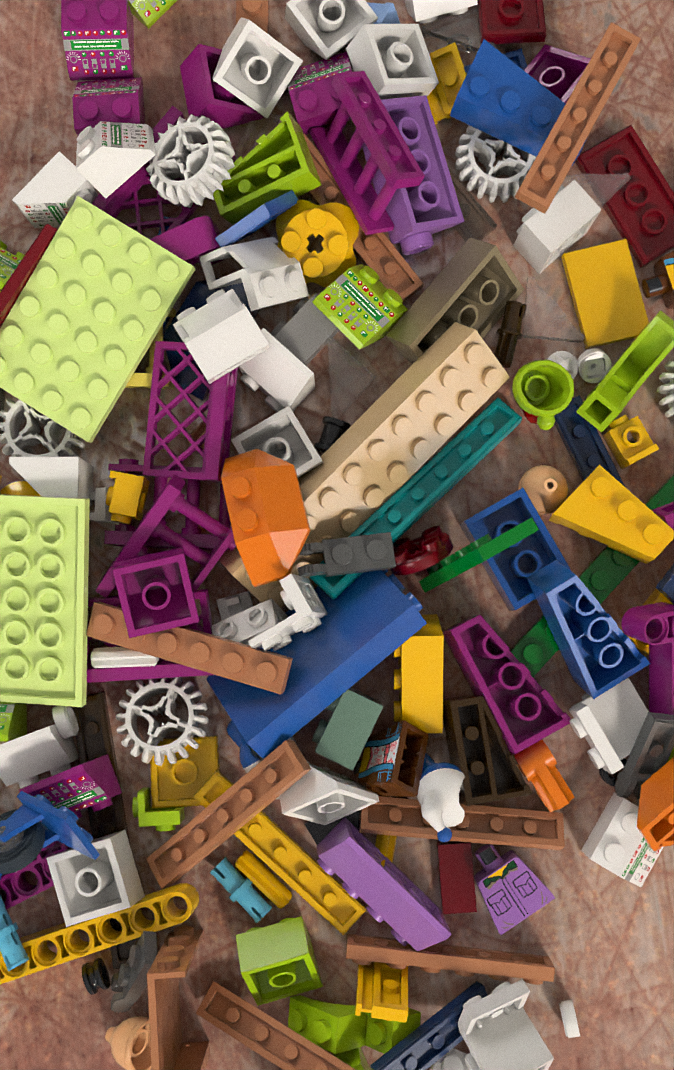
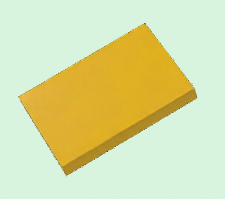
M623 239L562 255L561 259L585 350L636 338L649 324L627 240Z

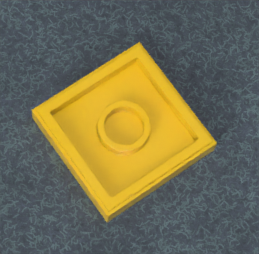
M218 735L193 737V740L199 744V747L194 749L188 744L185 749L188 751L189 757L186 759L179 752H176L177 760L175 764H170L167 755H165L163 765L158 766L155 764L153 755L150 761L152 808L203 806L194 798V794L217 769L219 770ZM163 738V741H159L157 746L170 744L178 738Z

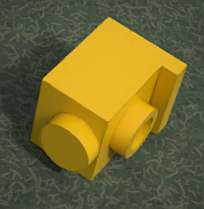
M623 415L609 424L611 430L602 435L621 469L659 450L657 444H654L638 415L630 420L627 415ZM628 432L633 436L635 443H630L627 440Z
M110 470L109 477L115 481L114 486L109 487L106 496V505L110 506L109 512L112 513L110 520L124 524H131L132 519L142 520L150 481L142 476Z

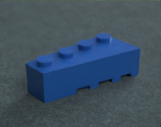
M483 39L456 96L450 116L537 157L566 104Z
M555 560L527 577L574 682L593 699L651 664L638 651L630 638L617 626L618 624L602 608L599 601L578 576L560 562Z

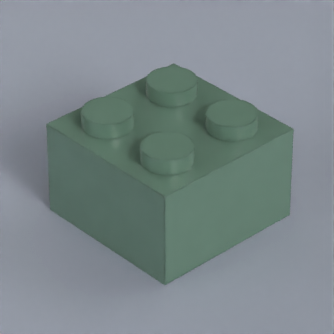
M350 687L328 706L327 709L332 712L327 721L320 720L312 741L316 743V753L353 771L383 709L381 701Z

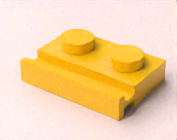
M456 42L429 54L439 84L427 96L435 125L442 119L451 118L450 113L456 96L467 75Z
M374 962L371 965L358 964L355 1015L360 1016L361 1012L371 1013V1018L406 1023L409 1011L408 965L405 969H394L382 962Z

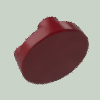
M433 526L424 530L421 533L422 536L411 541L408 537L397 540L393 544L396 566L390 569L394 575L413 574L440 562L453 550L454 546L450 536L442 532L440 526Z

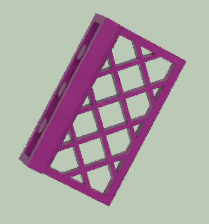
M173 105L153 128L154 143H158L160 139L158 132L165 133L168 130L167 123L175 126L179 117L184 119L183 113ZM233 156L231 159L234 163L236 161V157ZM149 161L107 198L100 193L91 203L114 218L123 209L135 208L137 223L125 225L133 230H138V233L143 235L142 229L161 227V233L166 232L165 226H170L167 229L168 231L184 224L200 206L193 203L191 208L182 205V212L178 217L164 219L163 204H171V202L160 196L158 191L157 198L139 200L138 190L142 185L151 184L149 181L151 176H149L146 170L150 165ZM180 177L174 179V181L185 180V179H181ZM158 205L160 220L141 222L140 207Z
M156 341L143 475L171 478L175 474L181 479L222 483L221 475L224 461L230 456L238 367L209 384L205 376L193 364L194 358L191 353L188 356L184 353V351H189L184 342ZM165 350L177 351L184 359L170 372L163 364ZM189 365L198 378L186 389H183L174 377ZM171 381L180 394L166 405L160 398L161 389ZM204 383L210 390L209 399L198 407L189 394ZM186 399L195 412L181 423L171 410L182 400ZM208 409V413H207V417H206L205 414H204V412ZM165 415H168L177 427L163 439L157 431V424ZM200 416L206 423V433L195 441L185 428ZM182 432L192 445L178 457L168 443ZM205 442L203 451L200 446ZM164 448L174 461L164 470L153 469L154 456ZM195 450L203 458L202 473L190 472L183 464V461ZM177 466H179L182 471H172V470H174Z
M208 589L193 590L195 599H200L201 614L199 615V621L202 619L203 627L198 622L188 625L192 629L212 634V617ZM119 595L108 596L107 598L103 596L88 597V607L93 606L94 602H103L117 607L121 604ZM87 636V683L214 675L159 658L155 666L94 668L91 664L89 645L92 638ZM102 641L108 647H120L118 645Z

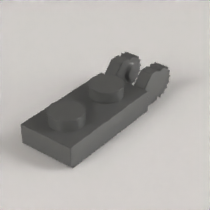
M391 532L322 540L321 543L304 544L299 555L309 556L323 553L324 564L303 565L298 568V575L306 577L326 574V577L395 568L396 563Z
M648 712L622 772H619L617 781L614 784L617 796L628 798L633 791L634 797L640 799L641 784L667 763L674 747V715Z
M143 931L137 944L132 945L127 962L122 964L119 972L113 975L111 989L119 993L114 994L111 999L112 1011L118 1013L128 1011L138 1001L147 985V972L158 954L156 932Z

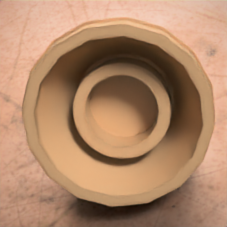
M546 465L532 467L519 480L518 490L524 488L539 515L553 514L567 499V480L554 467Z
M133 1016L124 1020L118 1026L110 1027L105 1035L106 1041L111 1046L115 1061L126 1070H150L152 1068L149 1017Z

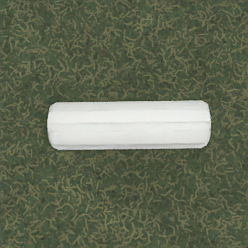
M124 647L95 648L90 655L91 664L94 668L155 666L159 661L158 657Z

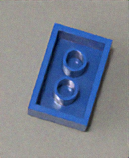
M524 488L460 524L471 544L488 533L494 539L531 517L536 523L538 531L482 562L509 611L517 610L536 599L527 580V577L555 560L571 571Z

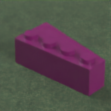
M481 615L469 617L443 631V636L473 694L484 697L511 754L524 750L570 724L571 718L568 714L558 707L553 701L554 698L530 675L531 672L509 651V647Z

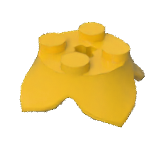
M298 200L297 204L277 217V247L289 258L295 257L300 262L306 284L314 282L327 288L348 268L356 266L353 244L358 237L359 225L350 207L332 202L324 205H315L307 200ZM314 235L317 238L321 235L324 238V241L321 243L324 249L320 253H317L316 250L312 253L308 251L307 247L310 245L308 238Z

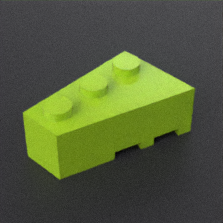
M288 111L280 118L282 121L267 136L263 134L256 141L258 145L244 158L240 156L234 162V168L227 170L230 173L231 179L223 180L221 183L224 191L215 190L213 192L220 215L232 225L264 203L291 190L298 197L322 185L302 129Z

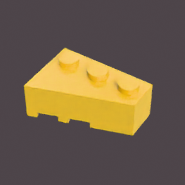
M600 464L549 519V521L555 524H561L584 537L597 540L606 544L607 547L645 564L654 560L674 539V530Z
M424 614L421 616L427 624L393 651L394 658H398L399 669H393L394 690H399V701H393L394 722L404 720L425 733H443L444 636L438 615Z

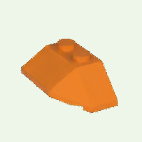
M259 449L226 458L221 475L234 541L252 585L257 587L281 580L290 575L292 565L300 554L311 531L296 468L293 464Z
M674 757L641 784L636 827L653 851L660 850L665 846L674 845Z

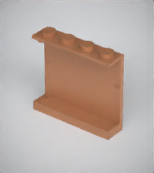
M193 926L177 927L173 929L174 932H169L147 972L152 1070H206L210 1057L209 1041L182 1043L179 978L187 976L189 967L202 940L203 930H194Z

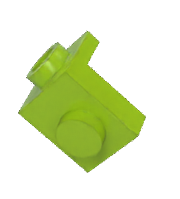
M150 787L141 788L137 792V797H133L132 812L134 818L138 817L139 827L155 826L156 831L175 830L176 825H180L185 819L184 807L152 808L150 803Z

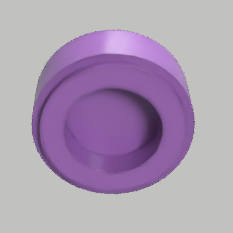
M431 232L418 233L400 241L402 252L405 255L426 251L434 245Z

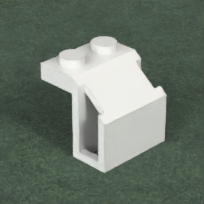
M274 237L224 246L199 257L209 290L243 283L251 311L309 296L300 262L295 257L289 258L275 245L278 241ZM234 257L244 268L216 280L211 262Z
M223 289L213 293L206 299L208 304L198 310L194 307L186 309L176 317L178 321L173 324L209 384L269 349V343L244 303H241L233 289L226 293Z
M629 678L595 699L585 693L582 696L583 700L569 709L573 716V719L569 721L573 730L580 739L585 737L591 747L587 751L591 761L597 769L603 768L611 774L624 768L620 760L630 755L649 712Z
M523 979L513 984L504 982L492 991V994L481 998L480 995L475 996L463 1005L458 1028L470 1050V1053L464 1055L469 1070L549 1069L554 1057L523 1009L530 993Z

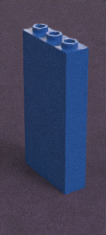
M388 569L363 572L335 600L327 595L319 586L315 588L328 613L320 618L322 624L307 633L300 631L291 635L292 642L281 649L274 651L271 648L267 650L293 658L284 693L277 694L217 675H209L206 678L245 742L263 759L427 624L419 613L423 606L411 592L406 595L402 593L405 587L393 573L388 577L385 575ZM289 609L286 612V615L290 617L291 615L295 614V609Z

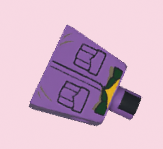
M485 844L475 852V856L483 866V869L474 875V879L500 935L555 899L547 886L513 850L500 856L493 844Z

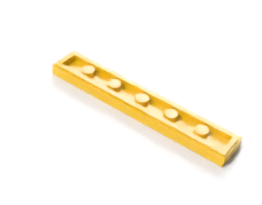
M217 769L194 794V798L207 808L234 784ZM263 811L259 812L234 833L239 840L342 935L367 910L362 902L350 896L336 878L326 873L310 854Z

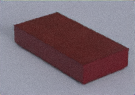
M459 841L437 843L442 913L477 912L472 844Z

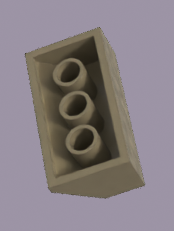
M470 237L386 336L401 355L413 364L454 322L476 329L483 339L504 314L506 302L515 301L524 291V288L496 245Z

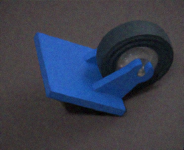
M21 791L17 798L23 805L19 809L0 815V874L14 873L25 868L38 856L42 848L56 840L94 860L100 855L91 843L93 841L91 834L76 824L78 821L76 814L65 806H61L59 809L55 808L47 798L40 794L33 797Z

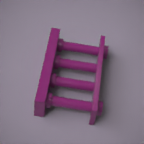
M365 71L336 73L331 84L342 101L331 126L311 128L309 133L365 235L393 231L395 226L386 211L389 202L397 189L419 186L425 175ZM351 117L356 130L348 143L342 132ZM365 142L371 155L363 169L357 156ZM378 169H380L386 182L377 195L371 182Z
M119 459V464L108 465L109 471L144 476L143 465H139V460ZM153 465V469L164 470L167 467ZM177 466V467H176L174 470H172V471H182V470H181V468H180L179 466ZM187 467L190 472L202 473V467ZM154 477L153 503L167 485L168 478ZM187 479L186 500L199 508L201 480ZM220 483L219 522L229 528L231 522L223 485ZM166 514L162 518L164 521H166ZM185 517V528H182L181 533L178 534L202 550H213L220 538L215 535L201 534L202 529L198 528L199 525ZM132 520L131 524L119 523V525H115V531L105 530L104 544L124 547L135 531V526H132ZM150 536L144 544L147 548L175 549L159 537L154 539Z
M173 474L101 578L95 592L107 598L113 588L117 590L112 571L114 562L150 554L147 552L148 548L144 546L150 536L154 539L159 537L174 548L183 547L185 555L201 565L191 579L193 590H197L228 548L232 551L236 547L231 525L229 528L184 499L185 495L181 493V490L186 481ZM168 509L172 512L177 510L220 538L210 554L166 526L167 522L162 518Z

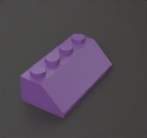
M427 96L382 99L381 101L425 175L419 186L397 189L389 202L386 211L395 226L393 231H388L391 243H400L403 239L422 232H431L432 235L463 223L464 218ZM364 142L362 148L366 161H368L371 153ZM378 169L372 180L377 195L386 182L380 169Z
M346 817L316 846L319 857L317 862L322 869L331 876L336 873L344 881L342 886L347 893L354 899L360 896L368 904L366 909L379 923L385 920L393 928L391 930L392 935L403 946L409 943L416 951H420L447 940L452 935L441 909L395 864L385 857L368 838L359 833V830ZM383 860H385V866H384V867L381 865V862H382Z

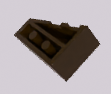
M472 694L443 699V720L450 763L458 766L465 776L460 787L459 802L470 806L533 794L518 769V763L514 755L510 753L502 737L503 734L484 697Z

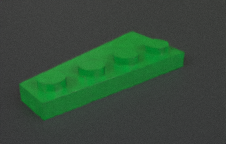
M531 517L494 539L488 533L427 568L426 571L429 576L418 582L426 593L488 560L539 529Z

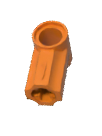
M543 740L514 754L518 763L517 767L525 779L532 783L549 812L563 808L575 798L555 766L557 762Z

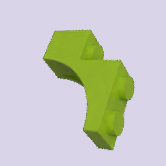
M660 310L620 355L609 372L588 394L576 412L600 432H603L622 412L654 369L674 348V320Z
M302 995L290 997L288 1027L335 1055L362 1046L370 1047L385 1054L417 1029L421 1023V1012L409 1008L407 1022L405 1023L371 1018V1013L361 1012L360 1016L355 1015V1005L328 1003Z

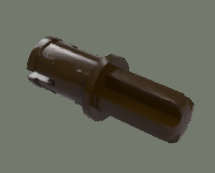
M518 301L506 302L501 328L497 329L496 332L499 335L495 357L503 368L511 367L517 340L522 338L520 331L527 305Z

